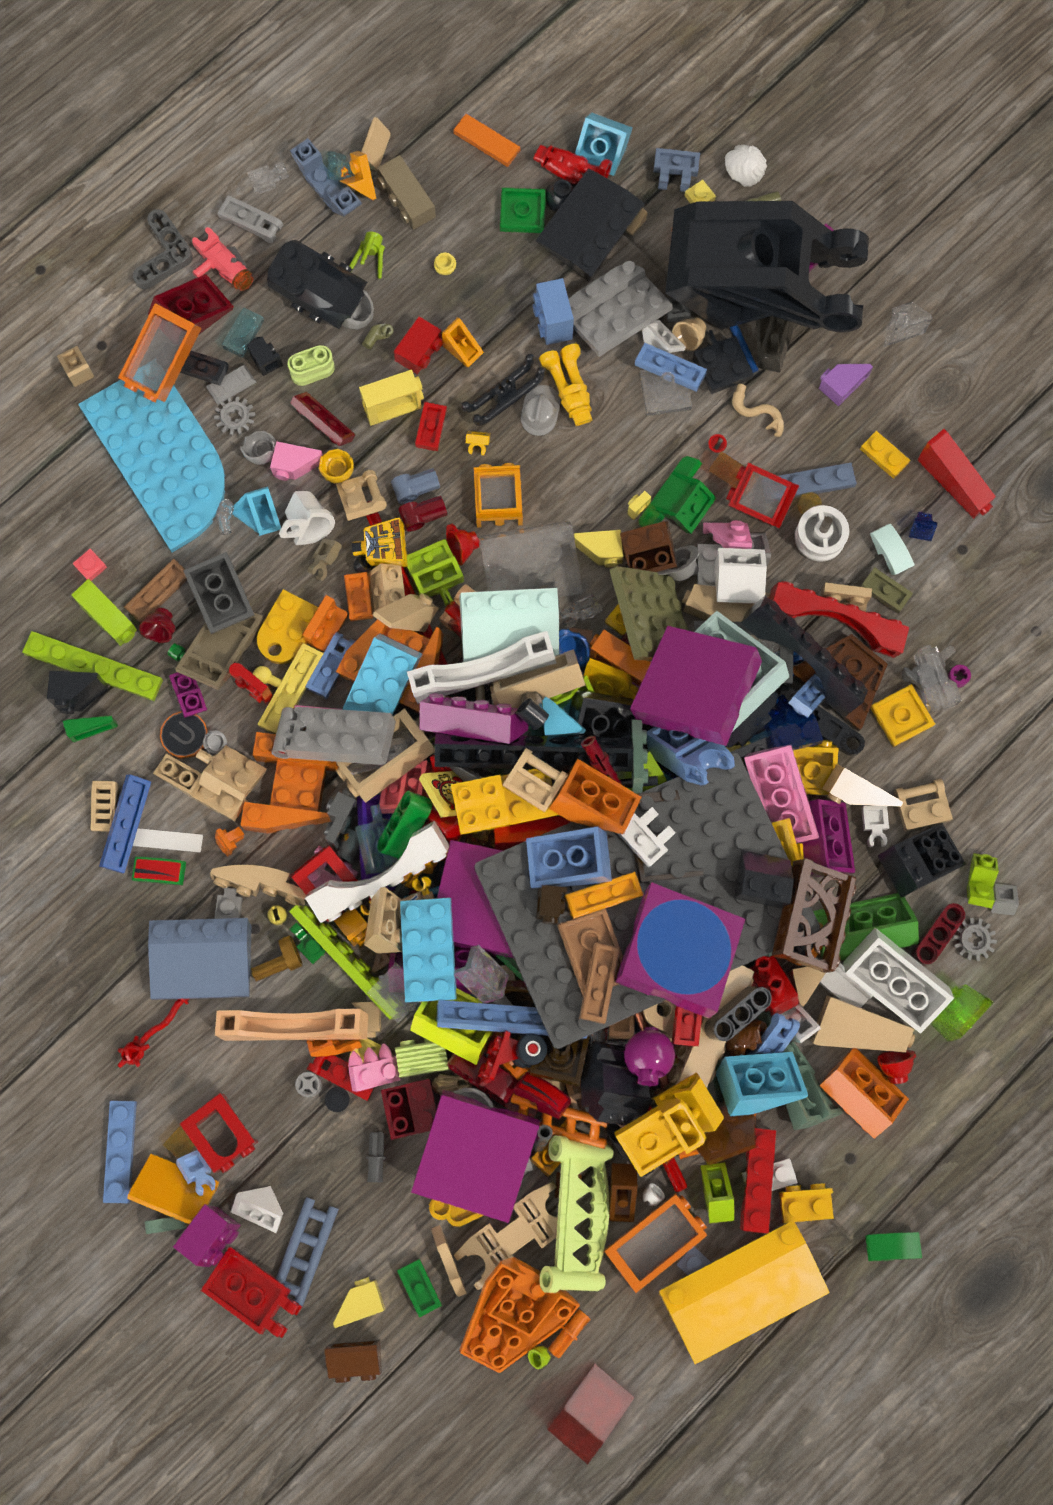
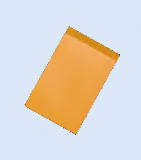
M457 317L442 332L443 347L466 367L469 368L484 353L460 318Z

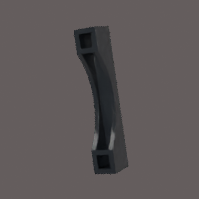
M765 595L747 610L741 623L758 639L781 644L805 659L820 678L825 690L827 703L843 718L864 703L868 692L865 685L860 680L854 678L844 665L839 664L827 649L822 648L810 633L805 632L794 618L782 611L774 600Z

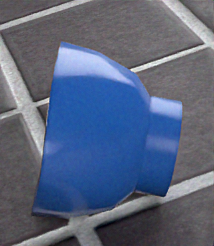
M569 629L559 630V654L574 649L579 666H586L589 661L590 651L586 637Z

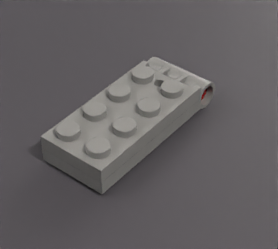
M285 707L282 709L272 754L282 759L294 758L385 765L387 764L396 721L391 713L308 707H295L294 709Z

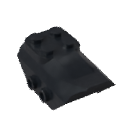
M290 240L281 247L269 267L267 277L268 287L292 302V308L300 313H303L305 310L310 313L308 317L318 324L323 321L337 329H340L345 319L351 318L365 295L363 289L368 282L351 272L353 269L345 263L341 262L338 265L333 262L335 258L323 251L320 254L298 240Z

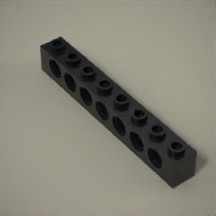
M436 733L435 767L513 769L526 748L532 751V755L556 770H570L577 759L589 766L591 765L590 758L581 745L582 741L587 737L521 735L511 744ZM595 737L602 751L608 754L609 763L614 771L632 772L634 752L632 738ZM596 754L599 762L601 763V765H603L598 755ZM525 763L523 769H536L528 763Z

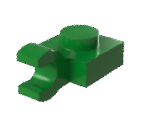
M297 922L290 928L301 941L296 947L313 965L327 953Z

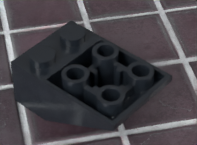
M943 823L904 840L878 855L880 862L901 898L966 865Z

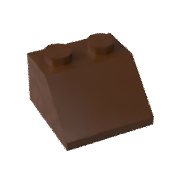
M380 1340L329 1344L324 1349L328 1378H335L336 1383L350 1382V1377L361 1376V1381L375 1380L376 1375L382 1373Z

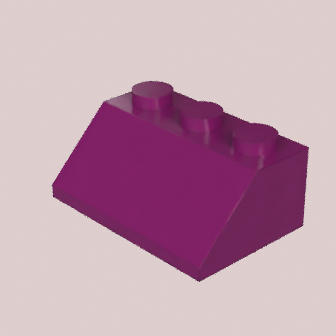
M820 799L809 801L819 838L800 842L803 844L804 858L844 874L855 873L846 803L841 802L838 804L835 801ZM812 872L810 874V877H823Z

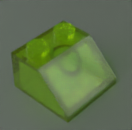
M966 984L959 988L955 985L951 989L954 999L930 1023L949 1042L961 1039L993 1004L989 998Z

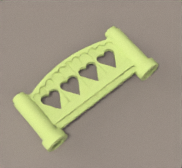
M555 1135L551 1138L548 1146L550 1159L561 1162L554 1266H545L541 1270L539 1277L540 1287L545 1293H556L559 1290L599 1291L605 1287L606 1283L605 1276L599 1272V1267L607 1239L610 1207L605 1162L612 1159L613 1148L607 1144L606 1148L602 1149L569 1140L566 1136ZM591 1166L594 1170L591 1177L593 1185L589 1188L578 1178V1174ZM590 1192L592 1194V1200L590 1201L591 1211L586 1213L576 1203V1200ZM586 1218L590 1219V1226L588 1228L590 1236L588 1239H585L574 1229L576 1225ZM587 1244L589 1247V1251L586 1254L588 1263L584 1266L573 1256V1252Z

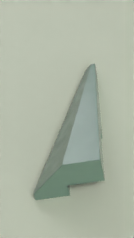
M763 1011L758 1015V1020L764 1021L768 1028L771 1024L769 1012ZM794 1041L790 1042L783 1052H793L808 1093L807 1098L786 1104L793 1129L810 1128L844 1113L840 1106H834L826 1092L819 1086L814 1076L816 1072Z

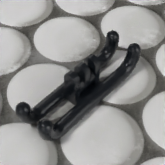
M527 354L524 363L473 402L464 401L462 403V410L466 413H471L492 398L497 402V405L484 415L475 414L473 416L475 425L482 426L487 424L542 382L546 369L539 367L536 375L516 390L515 381L526 374L534 364L535 358L533 354Z

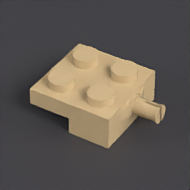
M227 745L214 756L202 749L196 755V758L208 764L203 770L198 784L217 795L226 791L241 801L247 797L267 770Z

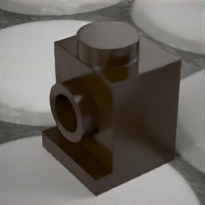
M540 886L538 889L536 919H543L542 923L558 924V918L560 914H564L565 899H561V896L567 893V887Z

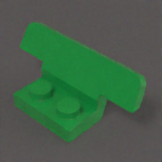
M689 456L681 459L639 518L640 527L660 523L666 517L673 519L685 533L692 534L716 500L714 494L700 480L693 478L702 465L699 459Z

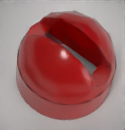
M721 434L713 435L708 442L709 448L715 453L723 452L727 448L726 438ZM722 439L723 441L721 445L716 450L714 447L717 445L718 441Z

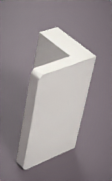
M839 963L835 972L826 973L819 983L836 999L860 1008L868 999L873 997L872 994L845 974L841 963Z

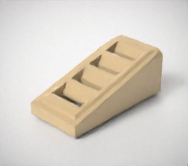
M92 781L91 831H110L118 804L119 784L117 782ZM100 790H110V794H101ZM99 800H110V804L99 803ZM99 809L110 810V814L98 812ZM98 819H110V824L98 823Z

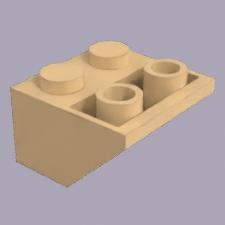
M380 887L371 898L364 945L375 953L403 952L400 901L403 900L386 887Z

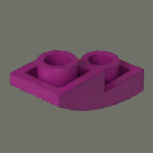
M178 672L169 675L184 718L207 711L196 680Z

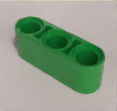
M407 791L403 795L379 838L377 845L379 853L397 859L403 855L411 836L423 827L431 812L432 801L430 798L411 791Z

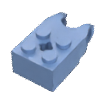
M658 727L647 731V748L654 759L687 782L700 786L709 783L706 769L715 767L727 770L735 767L734 757L724 745L698 739L681 731L665 730Z

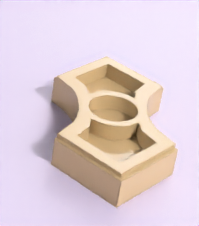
M438 1225L432 1228L431 1231L456 1296L460 1297L467 1293L441 1226Z

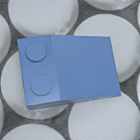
M592 827L526 838L531 888H540L541 885L559 887L579 886L612 881L607 832L603 829Z

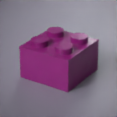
M204 1204L173 1248L196 1266H215L222 1258V1250L227 1244L230 1245L239 1234L237 1230L241 1225L219 1207Z

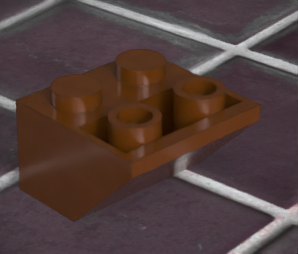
M668 521L620 533L629 568L659 572L677 567Z

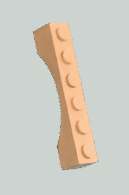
M334 1009L323 1012L296 1014L262 1013L242 1010L217 1011L215 1036L225 1041L367 1039L368 1014L361 1009Z

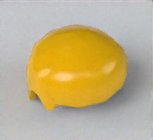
M340 449L329 450L320 457L319 470L326 481L334 484L343 483L352 475L354 462L346 451Z

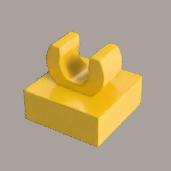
M468 431L466 433V443H470L468 447L469 454L473 453V447L477 445L481 447V455H484L486 445L490 443L491 433Z

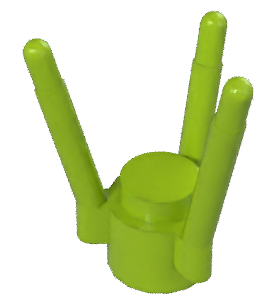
M373 231L367 232L349 267L354 268L362 252L361 265H364L368 255L374 256L378 253L377 277L381 279L383 252L385 249L381 245L382 236Z

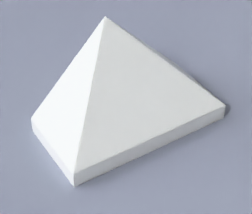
M655 320L642 329L644 343L668 353L684 351L686 348L660 320Z
M271 1186L237 1193L231 1213L275 1233L278 1231L283 1216L282 1209Z

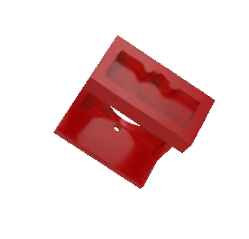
M328 844L290 874L291 878L306 896L316 888L307 876L325 862L329 864L343 882L358 881Z
M222 1093L182 1121L180 1126L214 1173L221 1171L224 1174L235 1166L233 1161L239 1156L245 1158L255 1150L254 1145L258 1141L252 1137L230 1106V1101ZM217 1111L237 1139L236 1151L228 1157L218 1155L197 1127Z

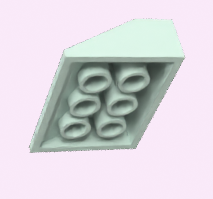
M557 588L466 592L460 594L463 662L492 655L517 643L524 637L545 631L548 632L554 656L559 655Z

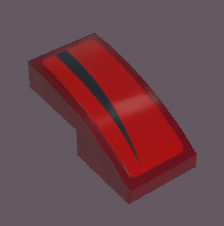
M526 1072L515 1086V1095L537 1103V1111L557 1119L562 1117L571 1104V1099L560 1089L540 1077L531 1076L529 1072Z

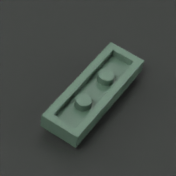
M632 720L630 732L634 748L633 769L631 772L632 791L634 793H642L643 783H648V769H644V764H647V749H643V744L646 745L647 731L642 730V720Z

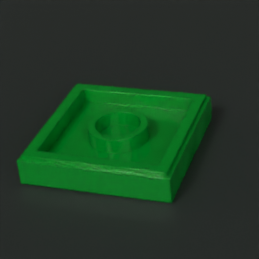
M502 188L500 232L541 233L544 230L546 189Z

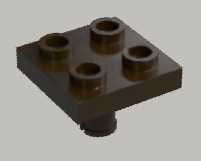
M539 1035L546 1042L547 1054L540 1063L531 1066L530 1075L579 1086L590 1036L588 1035L587 1039L581 1038L562 1048L556 1049L553 1047L549 1036Z

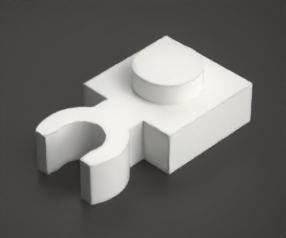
M863 806L861 808L863 831L871 832L867 840L868 846L873 847L874 838H879L881 846L885 847L887 845V837L882 830L889 829L887 806Z

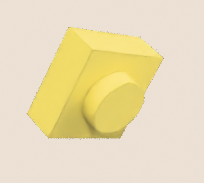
M704 180L686 190L684 195L690 203L715 201L716 195Z
M646 491L640 496L636 494L628 502L627 514L635 520L649 506L651 496Z

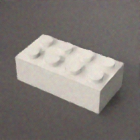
M876 928L843 962L846 975L920 1034L954 999L949 986Z

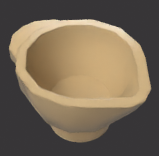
M700 318L684 319L673 327L672 333L686 346V351H695L703 342L706 324Z

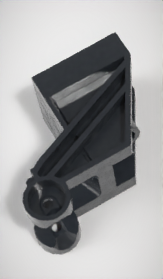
M794 201L694 202L674 209L665 293L720 330L775 316L812 328L813 330L824 328L833 332H851L862 326L864 305H855L848 294L825 296L811 286L809 282L810 262L817 263L819 268L832 266L841 268L858 267L868 259L869 237L866 233L856 229L843 228L831 231Z

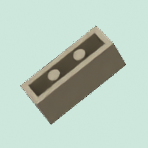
M400 155L377 167V182L382 190L386 189L388 192V198L393 207L397 206L401 211L400 216L405 224L409 223L414 230L436 218L434 204Z

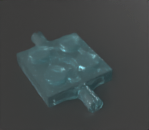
M380 805L370 807L373 816L372 822L355 827L366 875L383 873L398 860L397 858L379 853L377 850L379 838L389 822V819H383Z

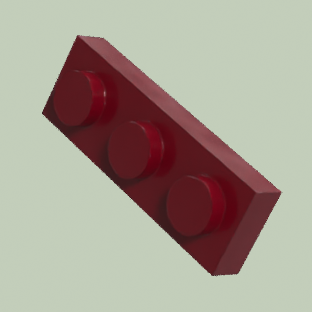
M308 392L293 396L290 404L297 409L298 413L310 420L315 428L326 434L331 442L340 447L353 441L356 434Z

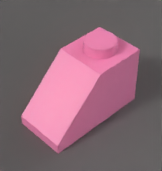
M276 442L270 468L273 476L277 479L284 481L288 479L296 480L318 467L320 457L323 454L321 450Z

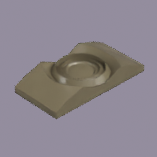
M254 612L255 616L213 634L210 633L205 622L175 668L176 672L219 690L231 676L229 673L230 665L237 663L243 652L251 645L263 621V616Z

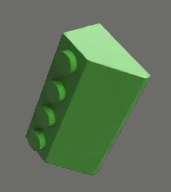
M896 893L851 903V914L845 926L846 937L841 945L839 955L840 960H845L874 928L878 929L900 948L919 944L918 920L906 898H901ZM824 909L813 911L818 922L824 926L828 922ZM822 946L819 953L821 958L823 957L824 946Z

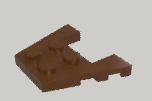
M851 634L826 649L839 664L844 665L849 673L857 680H860L868 690L864 703L843 718L859 732L865 723L864 721L888 664ZM807 661L793 667V677L802 685L816 674Z
M727 1106L720 1107L719 1110L724 1119L715 1131L704 1132L706 1140L703 1145L695 1150L708 1165H712L756 1148L754 1114L730 1116Z

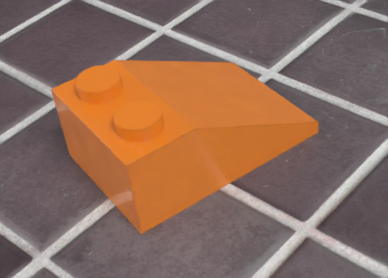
M577 759L567 773L569 775L557 792L549 809L570 822L624 834L642 797Z

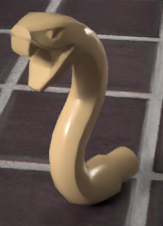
M738 384L736 392H734L732 397L734 409L746 417H754L763 413L770 414L773 422L766 427V430L773 429L776 431L774 436L781 437L784 430V422L780 411L769 404L746 408L743 403L746 386Z

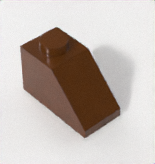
M612 1163L609 1221L634 1222L637 1197V1170L633 1164Z

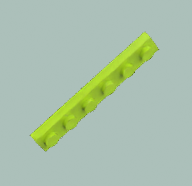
M31 631L22 651L24 655L71 672L98 673L107 685L151 701H155L163 682L161 677Z

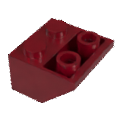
M430 1079L381 1090L391 1140L431 1131L437 1106Z

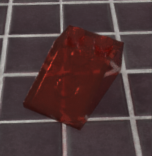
M594 1364L547 1424V1430L588 1465L635 1397L598 1365Z

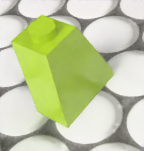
M89 579L71 594L79 606L119 646L133 639L137 631L135 626Z

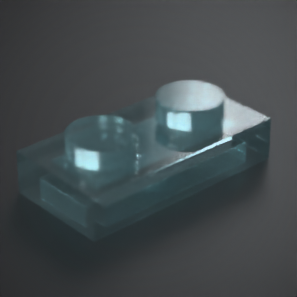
M243 307L222 343L223 349L243 358L248 350L247 345L255 338L264 322L263 316Z

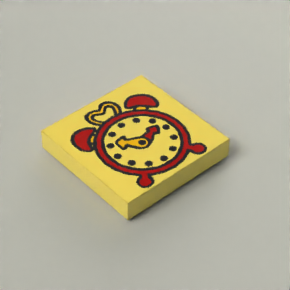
M453 771L423 773L419 780L441 817L457 816L451 785L464 781Z

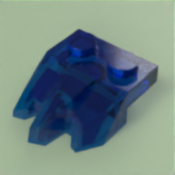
M784 694L777 699L778 710L771 709L768 712L772 719L765 725L767 735H770L773 747L791 745L794 751L822 744L823 738L814 714L811 713L808 718L805 715L798 714L793 709V706L789 704Z

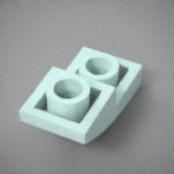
M887 524L870 533L877 553L883 554L891 575H897L914 566V562L904 542L891 524Z

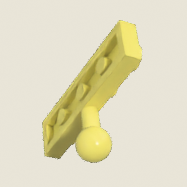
M303 643L282 680L273 676L270 669L266 666H259L254 670L253 675L264 684L268 683L277 688L258 722L259 727L276 734L282 709L285 707L295 708V705L299 703L306 690L305 686L324 653Z

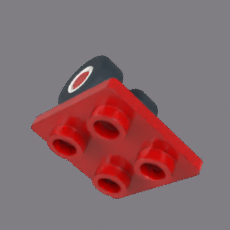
M504 1031L502 1034L497 1035L494 1040H490L487 1046L486 1054L489 1055L486 1064L482 1063L479 1068L477 1077L480 1080L478 1085L483 1087L493 1081L501 1064L513 1061L520 1068H531L532 1065L540 1063L547 1054L546 1042L537 1034H527L518 1041L509 1037L511 1034L509 1031Z

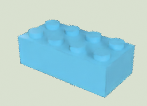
M379 633L374 637L342 710L384 712L395 716L400 705L399 702L409 683L407 672L416 669L423 654Z

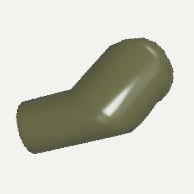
M390 324L374 325L368 332L362 345L371 350L377 340L391 337L394 332L393 327Z

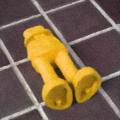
M570 344L561 349L560 357L571 380V385L568 386L565 380L560 358L556 350L543 353L539 357V361L542 367L549 370L558 388V396L562 400L561 404L569 413V418H573L575 426H580L592 421L590 414L592 409L587 385L583 383L577 367V359L581 354L579 344Z

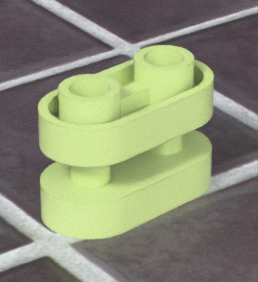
M323 345L293 354L288 360L291 379L300 386L327 378L332 375L335 369L332 353L328 347Z

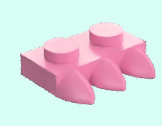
M382 1044L379 1050V1059L376 1053L368 1047L364 1054V1063L358 1053L352 1051L348 1062L352 1091L358 1092L400 1081L397 1058L393 1056L392 1051L386 1044Z

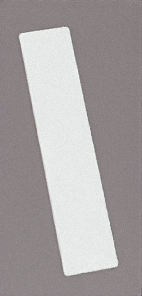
M137 829L133 846L201 852L203 835Z

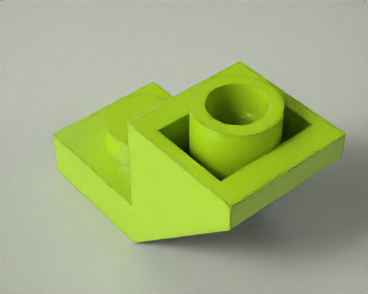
M973 853L967 884L968 904L992 909L995 902L993 886L999 872L997 858L988 854Z

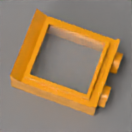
M505 463L501 466L483 464L474 467L477 528H481V521H495L496 526L504 525V520L518 519V526H522L520 465Z

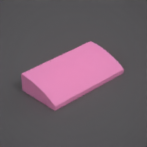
M785 745L747 754L744 760L750 779L771 823L790 818L796 843L819 838L792 746Z

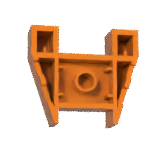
M377 619L346 651L336 672L341 677L354 683L374 637L379 633L422 653L423 655L416 669L428 665H438L444 633L440 628L436 627L431 638L428 639L412 630L389 628ZM409 681L399 703L420 715V703L417 704Z
M256 732L253 757L256 761L274 763L277 766L270 805L244 802L241 827L245 831L269 834L285 829L290 830L301 826L332 822L327 813L320 812L326 771L336 772L339 768L337 763L334 761L278 758L272 754L276 734Z

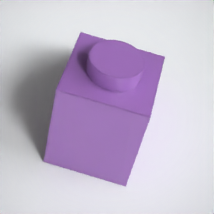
M837 364L832 370L828 368L822 374L819 390L836 405L840 406L869 377L873 366L870 364Z

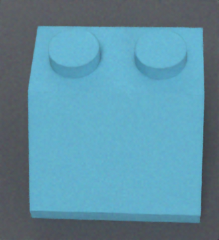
M591 113L585 118L575 154L584 156L591 165L599 166L604 159L611 160L612 168L610 175L614 176L626 150L632 127Z

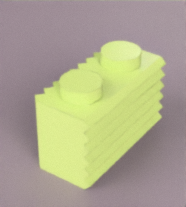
M424 1038L425 1043L415 1044L414 1040L400 1042V1047H395L399 1077L405 1078L449 1070L446 1049Z

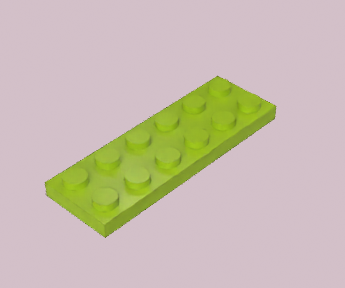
M295 905L289 911L390 1020L397 1019L406 1012L402 1008L404 1003L395 994L391 996L385 990L387 988L385 982L378 976L374 978L370 974L369 970L371 968L362 959H356L352 954L354 952L353 948L347 942H341L336 937L338 933L330 924L320 923L311 907Z

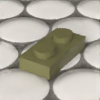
M875 567L861 585L864 588H872L871 596L898 614L913 594Z

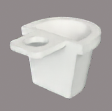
M294 491L285 510L288 520L283 523L279 535L281 538H295V545L315 543L330 534L334 528L335 520L332 513L324 509L311 492ZM291 527L292 532H287V529Z

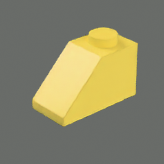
M621 530L574 533V546L596 564L604 565L608 568L622 564Z
M369 1277L354 1282L356 1287L349 1290L333 1323L335 1328L385 1310L377 1280L370 1281Z

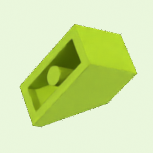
M725 1163L700 1165L709 1223L734 1221V1198Z

